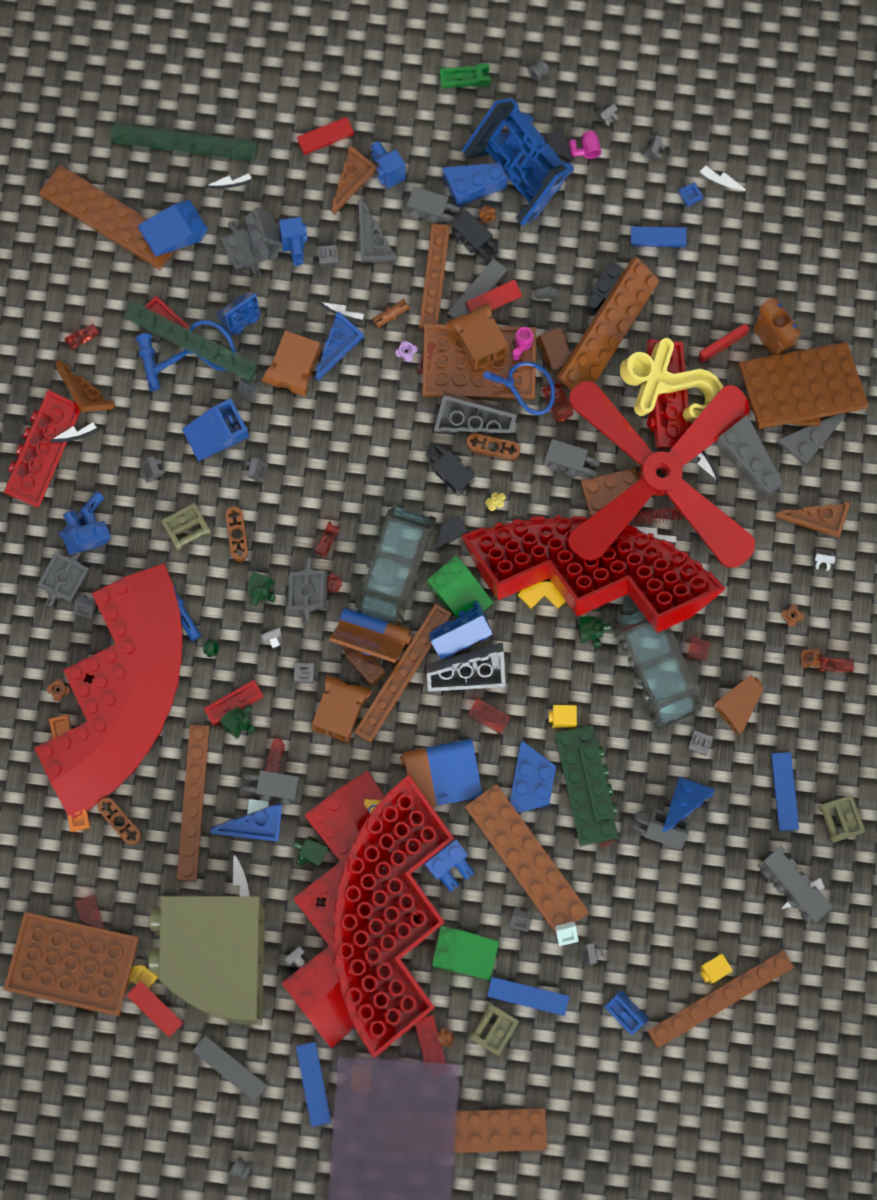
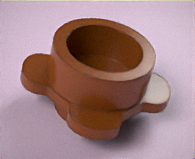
M490 206L482 207L478 211L479 222L485 224L493 221L496 218L494 214L495 208Z
M792 604L788 610H784L781 613L782 618L785 619L790 627H794L798 621L804 619V614L799 612L798 606Z
M803 650L801 652V666L803 668L809 666L817 668L820 665L818 661L819 650Z
M58 678L51 685L47 686V692L53 695L55 701H60L61 697L69 694L70 688L66 687L63 684V680Z
M447 1027L441 1028V1031L437 1032L440 1045L442 1047H452L454 1037L451 1030H448Z

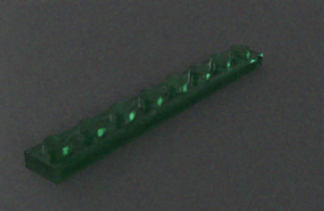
M113 123L110 139L111 143L249 161H255L258 146L257 141Z
M134 301L130 302L125 313V319L252 382L259 364Z

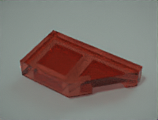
M95 895L76 900L80 920L95 928L105 930Z

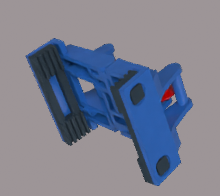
M509 98L494 102L462 149V152L467 159L475 158V156H484L488 152L496 163L501 164L504 172H507L508 179L529 202L516 216L518 222L524 226L538 217L553 195L560 190L561 184L567 176L574 171V167L569 163L561 161L548 143L545 144V139L531 124L533 117L530 114H523L518 109L519 105L515 100ZM506 125L507 128H508L511 132H500V131H501V130L503 129V127Z

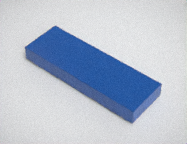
M631 227V246L686 247V228Z

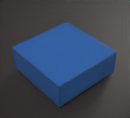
M695 182L678 190L686 207L703 200V195Z

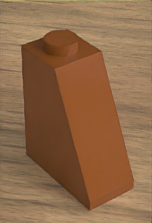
M752 675L729 691L713 706L737 736L743 732L763 691L761 681Z

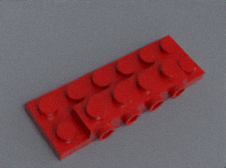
M650 339L647 341V354L650 357L655 344L661 340ZM672 341L674 349L666 371L673 374L686 372L683 342ZM687 389L667 394H658L654 409L649 412V417L647 418V427L650 428L651 433H654L656 449L671 450L691 426L690 422L686 421L683 417L684 409L689 407Z
M46 391L40 408L37 411L34 410L30 417V421H32L31 427H26L22 437L25 438L23 445L19 444L15 454L18 457L15 462H11L8 468V472L11 473L3 491L4 494L35 508L40 507L67 443L50 442V440L75 425L80 413V409L75 402L52 391Z

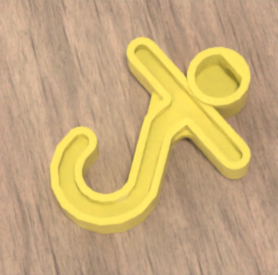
M664 338L655 344L651 357L643 352H635L623 360L620 365V374L624 382L632 386L641 385L634 405V410L639 416H644L654 409L658 394H667L695 387L703 392L705 403L704 405L692 404L684 409V419L693 423L723 388L719 379L710 371L696 369L677 374L666 371L674 349V344L669 338Z

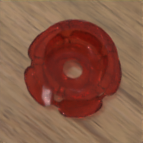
M334 574L328 576L327 592H338L340 587H342V580Z

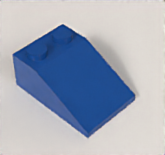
M190 199L170 206L137 227L155 257L201 242L208 230Z

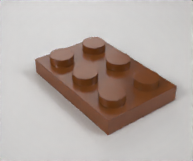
M636 468L581 481L590 517L639 481Z

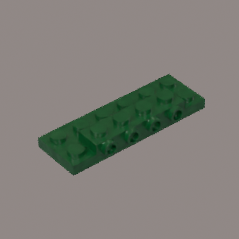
M593 725L556 732L555 739L579 846L617 840L618 833L614 820V814H617V807L615 802L611 803L610 795H613L611 783L607 784L608 768L607 765L602 764L601 759L604 758V750L602 746H598Z

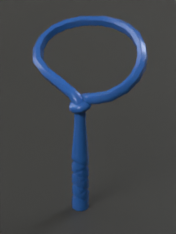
M200 320L193 323L189 328L187 335L189 345L187 349L162 361L160 364L152 367L151 370L154 374H157L185 355L195 353L215 370L226 371L231 369L236 363V348L231 336L224 327L211 320ZM208 324L216 327L224 334L230 345L232 355L231 362L227 366L216 365L195 348L192 340V333L195 327Z
M528 361L519 362L509 370L508 379L489 371L483 374L485 379L502 383L509 387L519 404L533 415H543L549 412L555 400L554 382L547 370L539 364ZM532 366L543 372L547 377L551 388V398L545 409H531L523 401L513 385L514 379L512 376L517 368Z

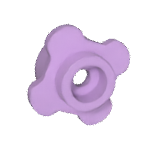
M402 341L399 349L396 350V356L404 358L406 362H410L414 353L417 352V347L407 341Z

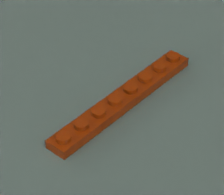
M437 604L434 605L356 728L355 735L370 744L372 743L433 646L428 633L448 621L452 616L451 612Z
M190 725L177 881L197 882L210 726Z
M783 950L649 1029L647 1032L655 1046L659 1048L791 970L794 966Z

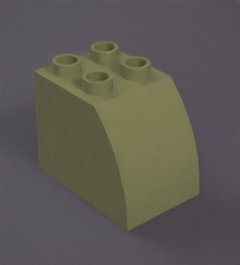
M161 896V907H151L150 928L151 931H155L156 935H160V947L150 948L149 971L154 972L155 976H159V980L175 995L209 1016L241 1025L262 1026L265 905L259 896Z

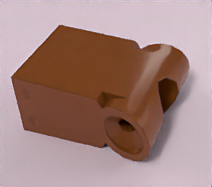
M777 298L768 299L759 310L760 316L755 323L753 331L769 353L774 356L783 354L794 347L799 334L802 332Z
M489 303L475 308L470 314L460 315L446 322L451 333L459 339L474 371L508 356L509 345L492 317Z
M285 331L275 354L273 364L264 374L262 382L275 387H285L294 394L307 397L308 383L322 351L320 343Z
M326 674L325 691L312 722V730L349 743L361 708L367 702L372 690L359 685H347L342 679Z

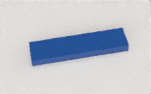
M791 752L772 753L771 762L779 832L798 831L799 823Z
M494 977L491 978L487 995L489 998L562 1016L566 1014L569 1000L567 995Z
M316 1042L296 1046L311 1127L332 1123Z

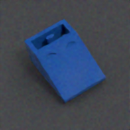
M246 292L216 313L218 321L230 336L241 333L245 326L255 323L261 316L255 293Z
M231 398L212 407L182 429L198 462L249 438L248 430Z

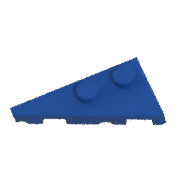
M339 311L336 313L333 327H331L320 364H318L315 379L317 381L364 338V334Z
M679 777L662 831L666 833L674 828L677 822L681 819L684 820L695 808H699L707 798H711L715 789Z
M278 803L212 826L210 834L278 842L283 803Z

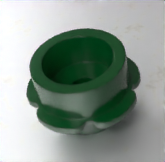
M208 639L207 643L203 644V652L207 654V657L217 656L218 643L216 640L211 641V639Z

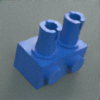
M380 141L371 145L373 150L371 155L377 163L376 171L378 175L376 177L380 185L384 184L388 190L406 179V164L396 149L387 153Z
M301 217L279 220L282 251H291L294 266L303 265L304 242H307L306 223H302Z
M91 506L88 509L86 507L80 510L86 524L85 526L79 524L75 511L63 514L69 528L63 537L69 555L103 547L111 539L105 521L99 522L96 520Z
M456 839L452 840L423 864L433 878L441 879L449 892L454 890L453 886L455 888L459 886V883L449 872L452 867L456 866L465 880L470 878L469 875L472 876L475 873L465 860L467 853Z

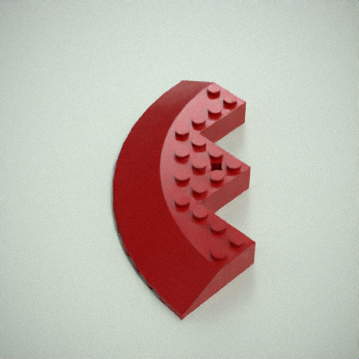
M556 515V518L544 519V516L530 517L531 520L515 519L512 523L502 525L501 522L494 524V527L485 529L482 527L461 535L479 574L498 601L549 578L577 617L628 594L654 630L659 633L691 618L725 590L720 581L711 572H707L699 561H694L690 558L688 553L679 551L675 548L674 544L664 539L661 541L655 538L652 533L647 535L639 532L638 528L629 525L625 527L604 554L593 561L581 559L568 545V537L575 529V524L577 528L587 520V517L583 516L561 518V515Z
M165 563L128 575L92 593L115 641V645L63 670L87 722L34 748L53 789L68 816L71 815L72 819L83 814L82 810L89 811L94 808L101 799L107 798L109 794L123 784L122 782L134 773L162 732L165 720L172 709L173 699L180 679L183 632L177 596ZM92 677L93 683L90 684L88 683V680Z
M368 771L335 791L304 815L339 863L293 898L327 943L328 947L282 982V985L331 1049L355 1027L348 1013L339 985L334 955L333 926L339 881L347 856L360 829L370 816L368 809L364 805L365 799L382 800L384 798L382 791ZM319 899L326 900L324 902L326 905L325 907L316 906L318 904Z
M409 775L386 794L360 829L347 856L335 902L333 939L339 985L353 1024L373 1058L378 1056L435 1008L400 959L445 923L413 879L411 873L454 840V837Z

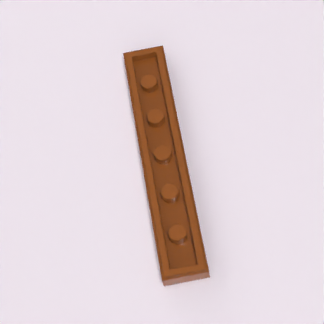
M432 223L419 329H424V324L439 323L450 225Z

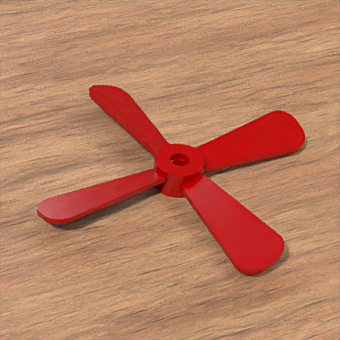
M584 381L572 389L569 394V402L572 408L641 466L638 474L639 481L571 532L568 537V545L578 557L587 561L600 558L652 495H667L723 566L737 568L751 557L755 550L753 536L681 479L682 467L715 443L718 437L738 421L749 415V401L738 387L733 385L723 387L669 452L661 451L655 453L651 451L596 384ZM656 471L662 472L664 478L658 477Z

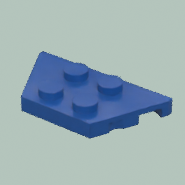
M525 742L520 744L510 803L517 813L549 805L556 766Z

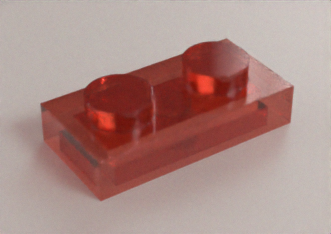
M478 698L467 715L500 735L511 719L510 716Z

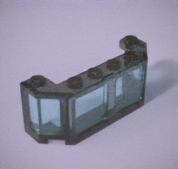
M393 504L392 508L387 511L386 521L381 522L379 528L381 536L374 542L373 550H375L373 557H369L367 563L369 570L367 575L364 574L362 577L361 585L363 588L361 596L357 598L355 608H357V612L402 626L429 540L432 537V532H434L437 524V518L408 511Z
M641 611L620 620H613L611 632L614 638L618 637L623 651H627L629 666L631 669H635L637 674L635 675L638 686H642L645 692L643 693V698L646 704L651 706V714L649 715L651 724L653 726L656 725L657 729L700 713L702 706L696 696V693H698L697 687L671 628L657 633Z

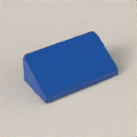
M622 990L604 1006L631 1036L649 1020Z

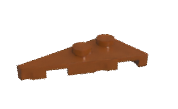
M352 146L348 149L347 159L344 163L336 196L332 203L331 212L334 215L376 172L377 167Z
M60 360L56 362L55 367L81 412L111 410L114 408V401L108 402L101 396L102 392L94 388L81 375L77 378L70 372L71 368Z
M844 502V504L838 505L828 504L822 507H805L799 510H783L782 512H777L775 518L839 538L850 503Z

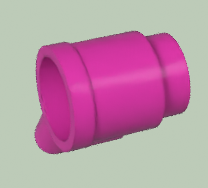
M588 131L582 134L581 142L583 148L577 149L576 140L569 141L570 152L573 157L584 156L590 159L602 154L599 138L595 131Z
M522 327L516 332L514 339L516 349L513 350L512 354L514 360H518L523 351L532 347L533 333L527 327Z

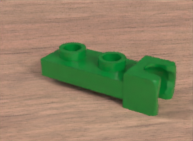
M477 64L476 66L441 68V88L490 86L491 77L484 76L489 74L490 65Z

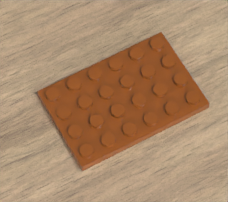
M424 324L422 397L442 398L445 391L471 399L517 400L509 387L502 383L485 379L483 374L489 371L508 379L509 370L515 364L525 361L536 363V327H527L533 333L532 347L523 351L518 360H514L512 358L513 350L516 349L514 339L516 332L522 327L498 326L509 345L508 356L474 371L459 339L451 333L447 325ZM521 366L513 372V385L523 400L535 401L536 368L532 366Z
M847 342L741 361L738 365L758 429L868 409L869 406Z
M24 912L3 990L120 1017L140 938Z

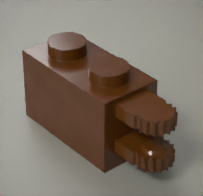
M561 327L536 337L548 371H555L557 376L572 354V350L568 348L566 343L567 336L561 330Z
M341 645L342 650L346 653V661L370 688L386 676L385 670L371 655Z

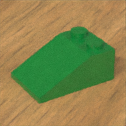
M457 556L427 580L429 589L456 619L460 617L458 613L464 610L466 613L474 607L473 603L477 600L483 611L493 604L492 600Z
M441 926L432 967L490 981L499 941Z

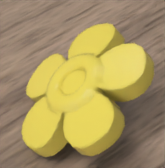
M498 492L491 494V498H488L485 504L490 511H494L496 506L498 508L504 506L503 500H505L506 496L504 493L498 494Z

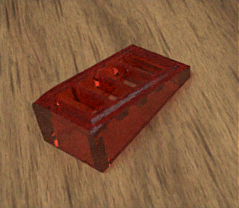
M559 382L554 384L555 389L558 390L555 393V397L560 395L561 398L554 400L553 406L550 409L556 423L574 415L573 409ZM550 386L542 388V392L548 404L551 398V395H549L548 393L549 391H551ZM563 401V404H562V405H559V406H556V407L554 406V404H557V403ZM562 408H566L565 411H562V412H559V413L557 412V410H560V409H562Z

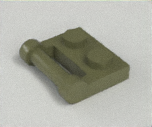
M195 503L161 520L177 551L195 539L211 534ZM200 524V529L179 540L177 539L176 535Z
M852 795L818 806L819 811L823 813L831 835V844L865 833ZM831 808H835L843 830L841 834L837 832L829 810Z
M488 1003L485 1007L487 1010L468 1038L499 1057L519 1021ZM492 1015L499 1016L486 1039H481L480 1035Z

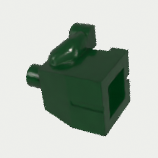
M252 571L247 594L252 597L249 604L257 606L259 600L264 602L265 599L274 603L276 596L269 593L271 586L274 587L275 581L268 576Z
M593 616L579 617L577 627L580 643H585L586 640L591 639L594 648L601 647V641L598 638L603 637L604 631H611L610 623L603 624L602 618Z
M248 705L243 710L239 707L232 709L219 720L222 727L236 739L241 736L242 730H246L249 734L255 731L251 724L248 726L250 722L248 715L252 711Z
M308 836L303 843L296 840L293 845L294 848L299 850L296 863L301 866L306 861L316 867L320 866L328 850L327 847L317 843L316 838Z

